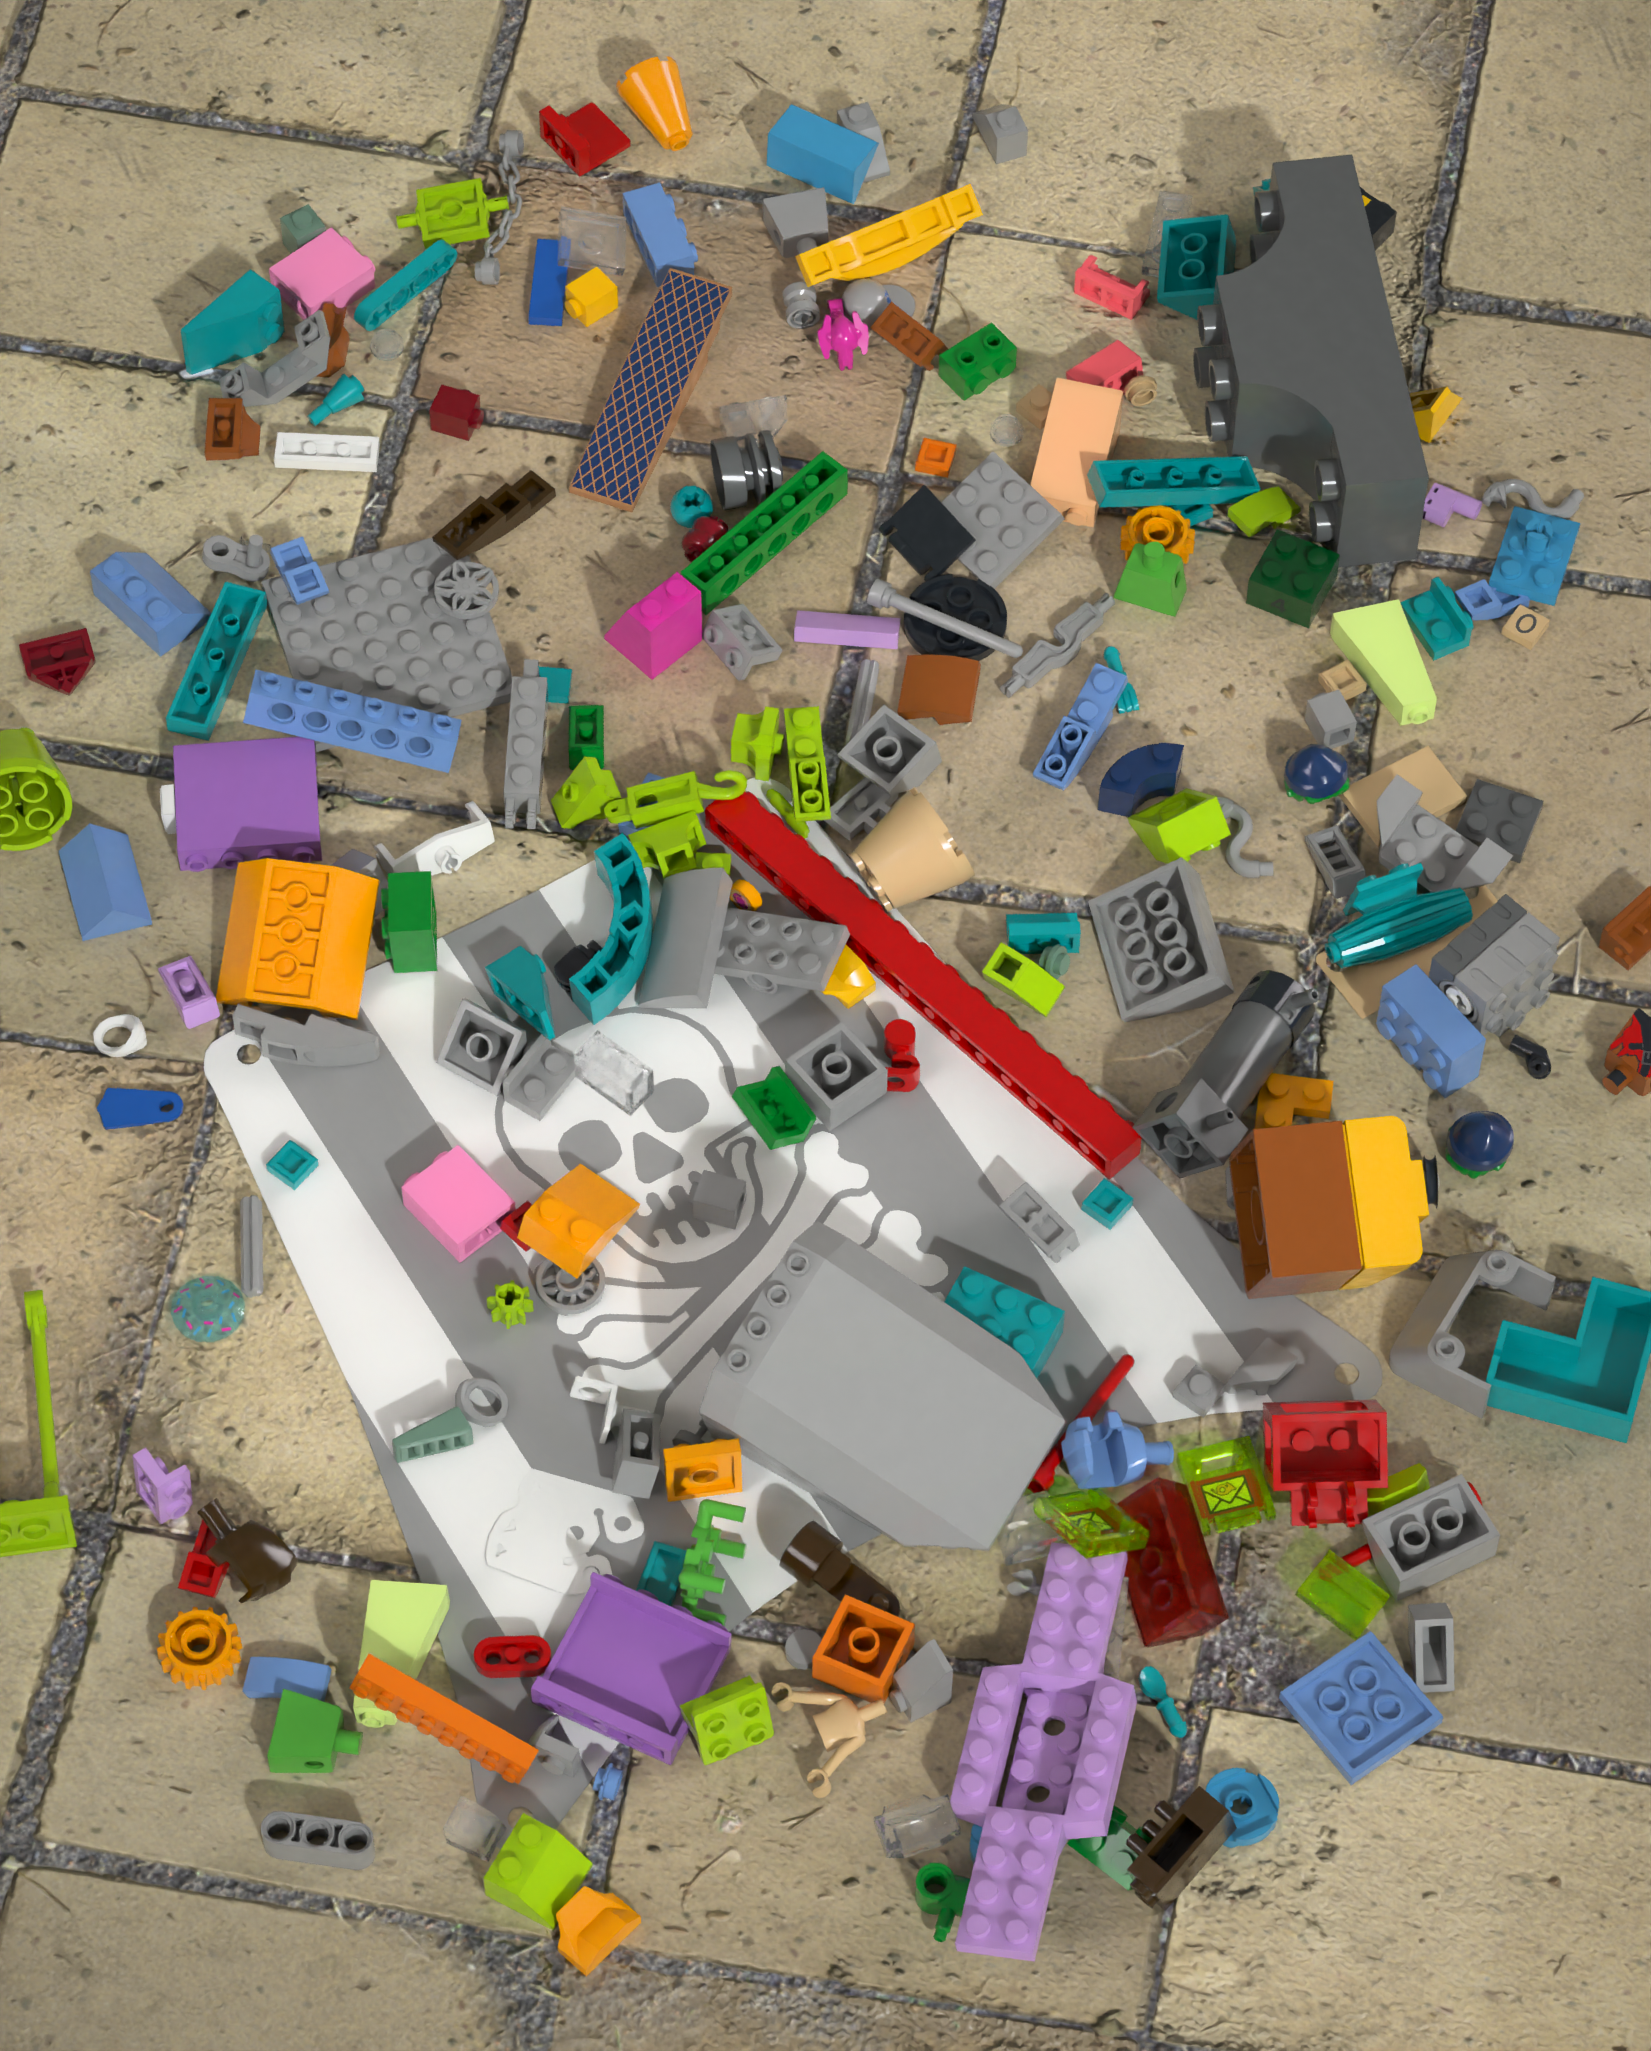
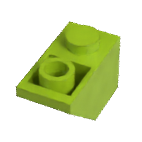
M1002 942L982 971L986 982L1044 1017L1048 1016L1065 989L1062 983L1035 962Z

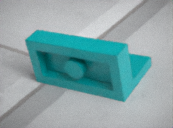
M1077 913L1006 914L1007 946L1020 954H1042L1047 946L1054 947L1056 945L1065 946L1067 953H1079L1081 930Z

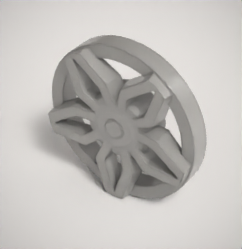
M455 561L436 578L434 584L435 601L439 608L451 617L458 619L477 618L488 613L495 606L499 597L498 580L489 567L487 568L475 562ZM462 571L465 577L460 578L457 572ZM470 571H474L473 575L470 577ZM452 575V580H446L449 576ZM485 576L483 580L477 581V579ZM490 582H491V584H492V586H493V593H492V595H491V593L486 589L487 585H488ZM441 596L452 598V607L446 604ZM473 603L482 605L476 609L466 610Z
M546 1258L540 1265L536 1275V1289L541 1301L551 1310L558 1312L560 1315L568 1316V1314L583 1313L601 1301L606 1281L604 1269L596 1258L585 1270L592 1269L588 1275H585L583 1272L578 1279L565 1270H560L556 1264H554L555 1275L543 1279L547 1269L554 1263ZM596 1274H598L600 1280L598 1289L591 1283ZM550 1284H556L554 1288L545 1287ZM589 1290L593 1296L584 1294L583 1291ZM558 1294L557 1302L553 1301L547 1295L554 1296ZM565 1296L571 1297L568 1305H563L562 1303ZM576 1296H578L579 1299L583 1301V1303L575 1305Z

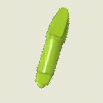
M769 789L766 797L771 805L784 817L787 824L797 834L801 835L804 839L807 838L810 830L806 821L795 822L793 806L776 790Z

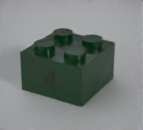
M1277 529L1249 578L1246 604L1309 629L1337 579L1340 554Z

